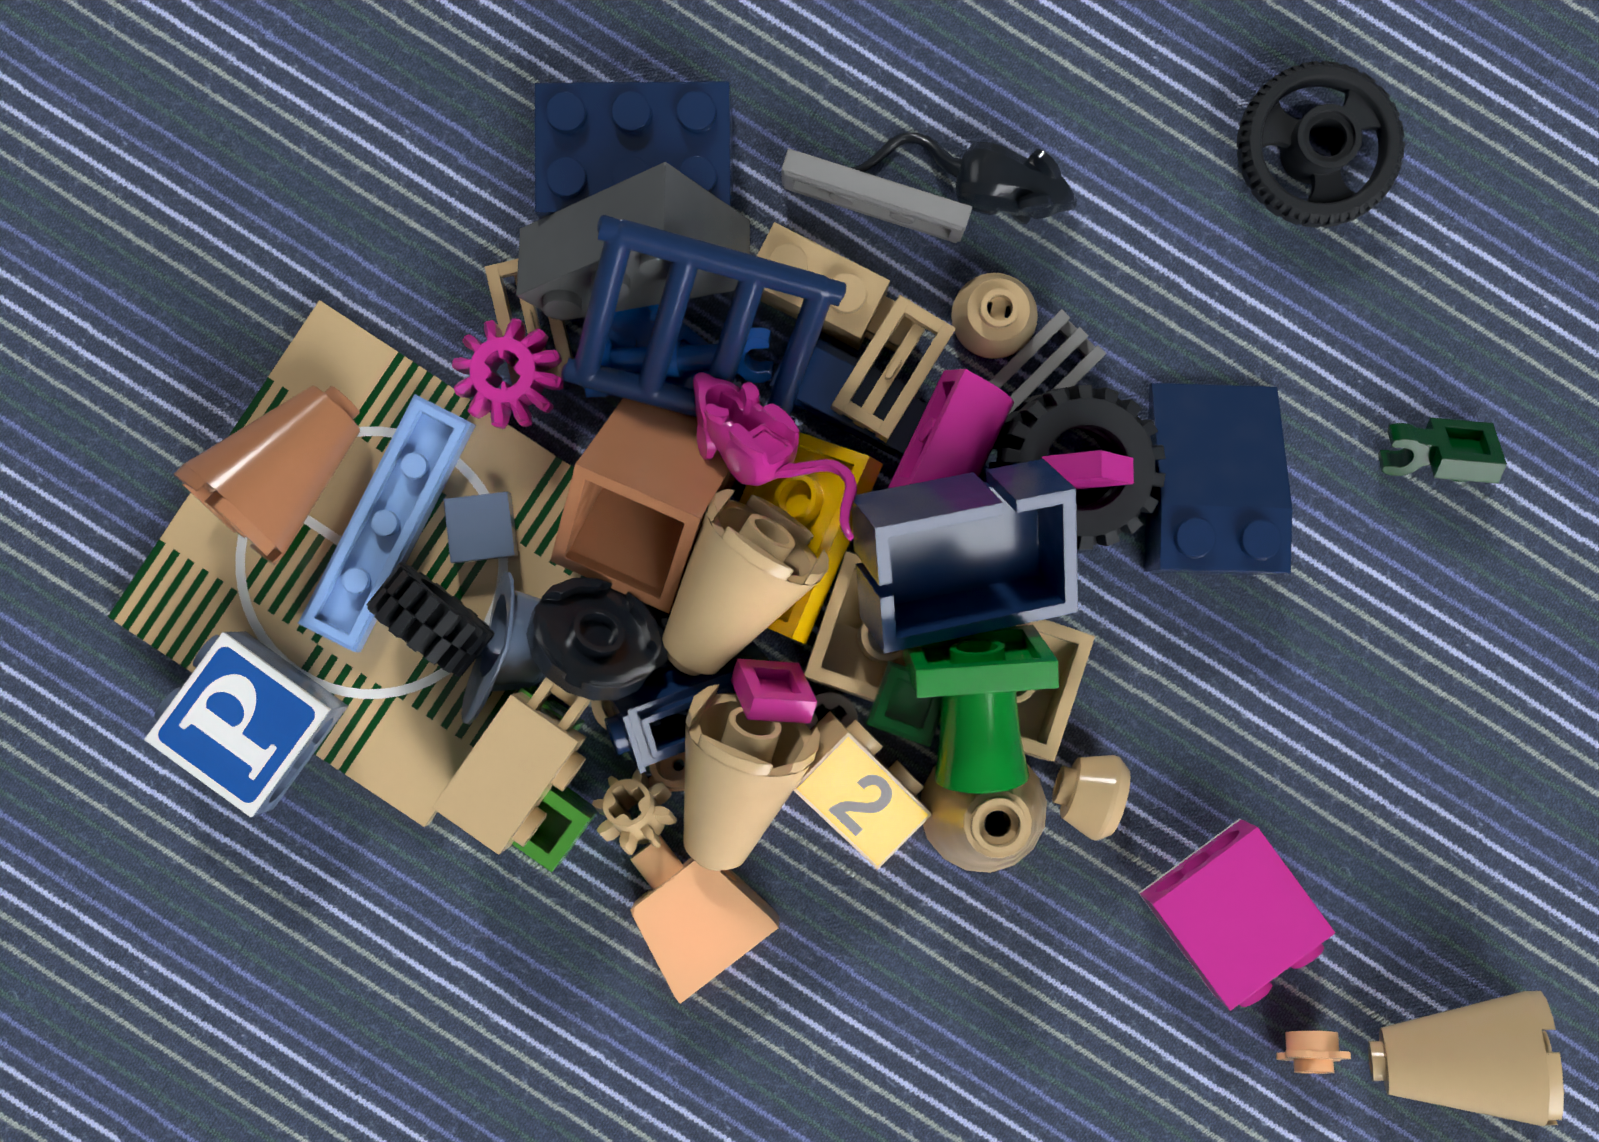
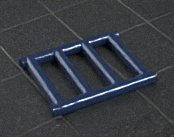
M602 215L597 224V231L599 233L597 240L604 241L576 357L575 359L568 358L567 363L563 366L561 372L562 380L578 384L584 388L697 417L694 390L667 383L665 379L698 269L738 280L708 373L714 378L734 382L764 288L804 298L767 405L773 403L779 406L790 416L830 305L839 306L846 294L847 286L845 282L637 222ZM631 250L671 261L639 375L601 365Z

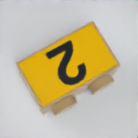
M829 711L811 729L813 733L817 727L821 735L817 754L813 763L793 791L878 870L932 815L916 797L924 786L898 760L887 768L875 756L883 746L856 719L846 727Z

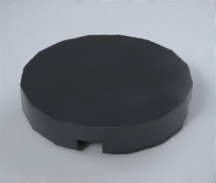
M571 578L552 585L534 607L526 633L531 657L545 677L567 693L592 701L618 700L638 691L654 670L656 660L660 654L662 641L656 620L642 601L631 593L627 592L624 597L620 593L610 590L612 583L598 578Z

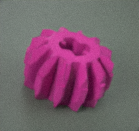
M511 319L504 336L497 323L493 320L486 321L484 323V332L487 341L481 343L470 334L464 336V345L474 354L471 359L459 357L454 358L452 361V367L455 370L470 375V377L459 381L454 386V391L461 398L474 396L469 405L468 412L477 419L491 411L492 425L499 429H505L513 411L517 422L523 427H528L532 425V415L528 406L534 404L545 413H549L553 409V404L550 400L541 395L543 389L561 390L563 388L564 381L559 376L545 373V371L556 367L562 362L561 355L556 350L542 351L547 343L548 336L541 329H536L525 337V324L520 319ZM504 362L514 367L516 373L520 375L519 380L513 386L502 381L501 375L497 373L499 366Z

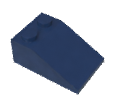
M1149 384L1148 419H1152L1158 430L1150 438L1153 445L1164 446L1166 459L1155 460V472L1166 473L1164 487H1153L1150 494L1152 498L1158 500V503L1152 513H1146L1144 572L1268 576L1291 574L1292 501L1278 388L1267 386Z

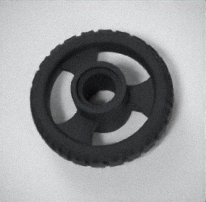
M1312 61L1302 63L1298 66H1292L1271 78L1259 89L1248 104L1240 121L1237 134L1239 168L1242 169L1241 174L1247 187H1250L1252 190V195L1260 204L1263 203L1266 206L1265 208L1275 216H1280L1285 221L1296 225L1301 224L1305 227L1337 226L1352 221L1368 212L1384 198L1393 186L1402 166L1401 161L1404 158L1405 142L1403 138L1405 135L1402 121H1399L1400 114L1394 101L1391 102L1389 100L1390 95L1381 85L1378 86L1375 83V79L1368 76L1365 72L1360 73L1358 72L1359 69L1346 64L1339 65L1338 62ZM1307 87H1326L1345 94L1343 106L1337 104L1319 105L1311 109L1301 120L1292 118L1285 113L1279 100L1294 91ZM1362 130H1376L1378 138L1376 166L1367 183L1355 193L1345 185L1340 169L1358 153L1362 143ZM1309 133L1320 134L1328 140L1331 146L1330 157L1319 155L1312 149L1309 143ZM1269 145L1281 146L1280 159L1285 171L1293 179L1312 185L1307 201L1287 192L1274 179L1265 163L1262 152L1263 147Z

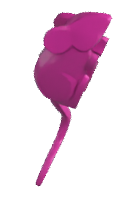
M703 372L695 374L693 386L698 421L697 444L702 458L712 459L718 450L730 473L740 483L745 485L760 486L777 478H789L816 472H832L840 476L845 483V490L840 507L839 521L845 537L848 540H852L854 535L850 528L849 518L852 504L857 494V484L854 475L848 467L836 460L828 459L794 463L799 444V429L793 419L782 408L773 403L762 407L759 400V390L751 382L744 383L740 389L732 382L714 378L709 374Z

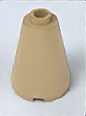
M722 490L714 495L708 506V512L706 510L662 637L670 662L677 669L688 675H712L717 673L820 582L829 569V557L825 550L822 551L817 559L807 546L814 535L786 511L758 496L751 495L746 504L729 500L735 490Z
M719 684L708 686L693 697L690 709L686 715L683 843L690 857L700 866L713 871L734 869L744 863L813 763L821 736L817 727L812 733L805 723L747 720L737 694H717Z
M1522 991L1381 1027L1379 1030V1041H1368V1058L1372 1081H1384L1385 1090L1388 1095L1538 1126L1558 1125L1556 1120H1562L1564 1088L1560 1052H1552L1548 1034L1546 1031H1542L1556 1029L1549 1004L1541 991Z

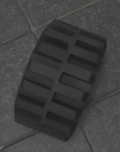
M1077 385L1048 390L1042 395L1032 396L1022 402L1024 407L1019 411L1009 414L1004 423L1007 428L1003 435L998 436L993 449L998 450L996 462H989V469L1042 459V456H1047L1055 439L1069 429L1084 430L1098 442L1103 451L1133 458L1134 484L1100 487L1088 501L1076 506L1077 549L1079 550L1093 549V545L1109 546L1120 542L1118 535L1122 532L1133 534L1143 525L1137 518L1141 512L1152 513L1156 507L1158 500L1152 498L1150 494L1153 487H1164L1166 473L1155 472V460L1166 459L1163 445L1152 444L1150 436L1158 432L1152 419L1141 420L1137 414L1142 408L1132 399L1120 400L1118 398V391L1106 387L1095 389L1092 388V385Z

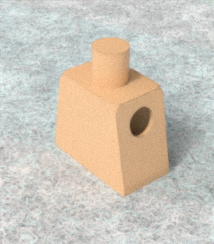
M660 835L658 836L661 841L659 848L648 843L630 858L631 862L651 886V889L634 902L630 910L674 997L681 1004L779 928V915L731 869L721 871L709 870L700 866L692 857L682 864Z

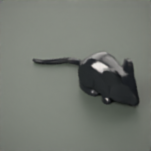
M906 132L889 139L863 164L850 167L865 172L880 163L899 146L916 143L924 146L937 165L944 171L956 177L958 201L972 206L973 211L987 215H994L998 211L1011 214L1018 223L1027 224L1031 217L1034 219L1047 218L1059 212L1073 210L1077 206V199L1068 183L1062 177L1058 164L1049 154L1037 148L1029 158H1026L999 144L975 142L966 150L962 158H954L930 136Z

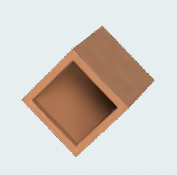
M623 398L575 464L550 561L587 578H598L612 583V589L625 595L629 592L640 601L669 613L674 605L706 510L708 512V506L712 498L722 490L731 489L736 480L730 473L718 450L712 459H703L700 455L697 444V417Z

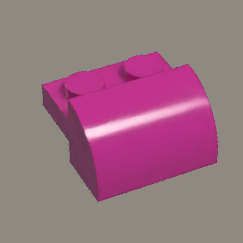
M967 369L944 370L888 488L974 472L979 477L1012 409L1013 399L994 384Z

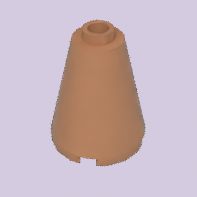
M312 385L184 463L174 473V476L184 483L183 486L234 533L237 532L243 538L247 537L252 542L250 547L269 563L275 565L288 550L360 433V428L353 420L360 412L335 387L330 386L323 392Z

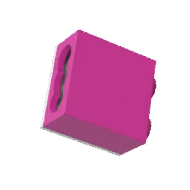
M1240 818L1139 892L1142 899L1211 993L1230 1011L1238 1005L1247 1007L1261 1000L1272 988L1270 981L1289 967L1298 969L1314 961L1324 950L1322 943L1335 934V931L1260 829Z

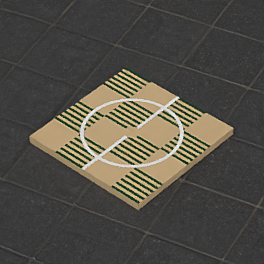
M319 300L229 434V436L312 385L323 392L330 386L335 387L359 410L360 413L353 420L360 428V433L288 550L275 565L269 563L250 547L252 542L247 537L243 538L237 532L234 533L190 493L108 617L192 673L196 669L193 666L195 656L210 638L215 635L220 636L222 632H248L348 705L314 754L425 827L430 824L437 813L431 807L509 696L515 694L518 690L490 692L478 717L469 725L462 722L461 712L464 694L474 662L463 676L458 677L452 672L448 673L437 663L434 665L426 660L420 652H415L409 648L404 640L395 637L388 631L389 627L381 624L378 620L361 652H353L299 625L298 622L414 394L476 426L405 565L413 567L418 573L425 574L432 582L445 588L446 592L457 597L463 602L462 604L465 607L473 610L478 615V618L488 625L498 583L504 572H511L514 580V590L540 599L552 585L571 578H587L550 561L574 467L507 424L505 429L494 427L491 422L490 412L480 419L473 417L468 412L472 400L456 395L454 388ZM510 492L518 556L456 564L451 563L444 499Z

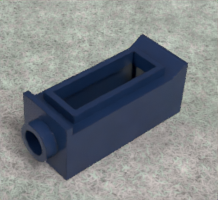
M819 339L794 405L901 460L929 400L927 404L918 400L922 393L918 391L885 443L875 437L876 434L867 428L862 429L854 424L853 420L844 414L841 416L831 410L832 403L859 360ZM779 365V367H778V369H777L775 375L773 376V378H772V380H771V382H770V384H769V386L772 387V388H773V385H774L776 376H777V374H778L780 365ZM872 367L851 401L862 407L883 372ZM895 379L873 415L884 421L906 384Z
M752 641L715 674L692 676L674 667L659 674L649 676L638 691L618 700H610L614 715L605 718L604 721L616 754L621 755L628 752L641 774L646 772V766L685 752L686 715L650 728L649 723L690 708L693 697L708 686L719 684L717 694L734 692L735 689L731 678L737 659L770 660Z

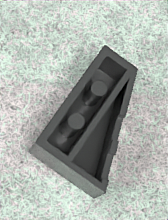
M663 162L520 228L516 296L539 308L545 315L553 319L566 321L586 317L604 241L597 240L599 234L597 224L602 215L626 219L750 254V220L673 166ZM631 250L615 312L660 304L671 261ZM698 269L689 299L735 291L738 280Z

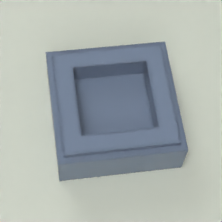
M510 492L444 499L451 563L456 564L518 556Z

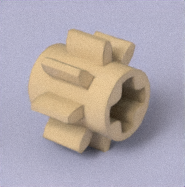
M638 769L634 772L632 779L618 781L615 777L610 776L608 778L610 788L605 793L604 798L593 800L592 802L593 807L607 818V820L599 825L597 832L607 842L614 840L620 835V847L628 855H633L637 844L650 842L653 846L659 848L661 841L658 836L662 833L665 824L671 825L677 821V818L669 809L661 806L670 798L672 793L663 782L656 783L649 789V778L644 772L640 774ZM638 804L641 814L632 820L628 810Z

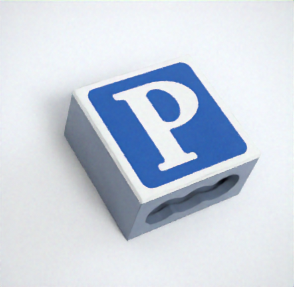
M222 632L220 636L215 635L210 638L199 650L193 660V666L196 669L183 687L174 689L161 702L154 714L157 722L144 740L249 817H254L275 808L348 705L248 632Z

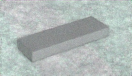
M789 148L781 169L782 186L786 190L953 243L961 241L972 210V206Z

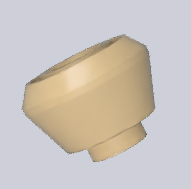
M987 273L971 279L961 288L953 303L951 319L952 326L956 328L954 332L966 349L983 358L1000 359L1017 353L1030 341L1036 329L1038 313L1034 297L1022 282L1010 275ZM988 303L991 304L990 314L987 311ZM1006 307H1008L1010 310V315L1008 318H1005L1004 316Z
M1116 755L1078 757L1071 768L1067 766L1060 768L1053 788L1052 802L1061 805V818L1089 839L1097 841L1111 836L1117 829L1126 806L1130 788V770L1122 759Z

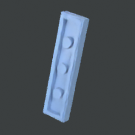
M414 394L298 622L299 625L353 652H361L377 621L375 615L367 609L368 606L366 604L400 562L406 564L476 426L475 424Z

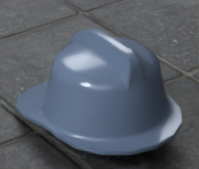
M511 572L503 573L495 593L489 628L495 634L476 658L468 679L461 715L462 722L469 725L478 717L490 692L518 690L522 687L530 688L545 678V675L531 657L526 636L531 613L541 599L514 590V580Z

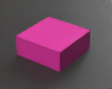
M1103 450L1042 456V459L1046 460L1076 489L1134 484L1133 458Z
M737 659L731 682L747 720L811 723L817 700L799 663Z

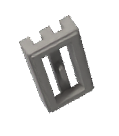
M1062 309L989 381L998 388H1001L1057 331L1067 339L1010 396L1014 401L1010 413L1075 349L1084 358L1052 390L1075 386L1107 354L1100 346H1094L1087 339L1088 335L1080 327L1077 329L1069 321L1070 317ZM1005 424L1003 425V428L1001 430L1003 434L1007 428Z

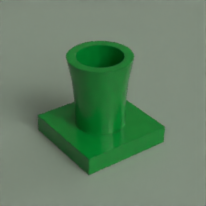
M1034 625L1012 626L903 649V661L917 698L941 696L940 744L935 782L948 790L974 794L1003 792L1025 784L1029 780V771L1021 740L1017 691L1059 688L1058 660Z

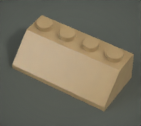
M846 551L819 626L804 675L807 680L873 702L887 662L891 661L905 666L902 650L884 654L861 620L856 564L862 563V561L856 554ZM1044 619L1016 626L1034 625L1058 660L1059 688L1017 691V707L1024 754L1041 760L1055 762L1095 636Z

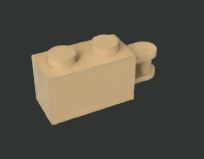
M775 222L757 255L761 258L845 282L847 286L846 294L839 306L830 305L821 332L856 350H859L865 337L870 340L873 339L895 303L894 300L886 297L890 280ZM764 288L760 301L797 319L804 298ZM903 316L884 347L896 352L914 321Z
M546 677L531 698L523 692L511 694L431 808L498 855L510 847L514 841L524 847L547 815L538 806L551 787L555 786L563 792L586 760L585 757L577 752L586 736L574 729L573 726L591 700L567 693ZM551 693L571 706L562 720L543 707Z

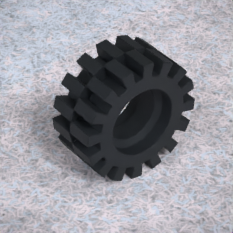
M402 562L397 565L366 604L369 612L374 614L381 624L389 627L388 631L395 637L404 640L409 648L423 654L425 659L435 665L437 663L444 671L452 672L458 677L463 676L495 634L486 622L478 618V615L473 610L465 607L462 604L463 602L457 597L450 595L446 592L445 588L438 583L432 582L425 574L418 573L413 567Z

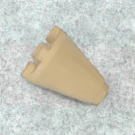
M1028 764L1029 780L1025 784L1003 792L984 794L962 793L941 787L935 782L936 766L933 767L924 784V788L921 790V802L932 813L923 823V829L926 838L943 859L966 871L991 873L1015 865L1034 849L1045 828L1047 801L1039 777ZM996 810L1003 811V818L1007 827H996L987 833L984 827L987 815Z

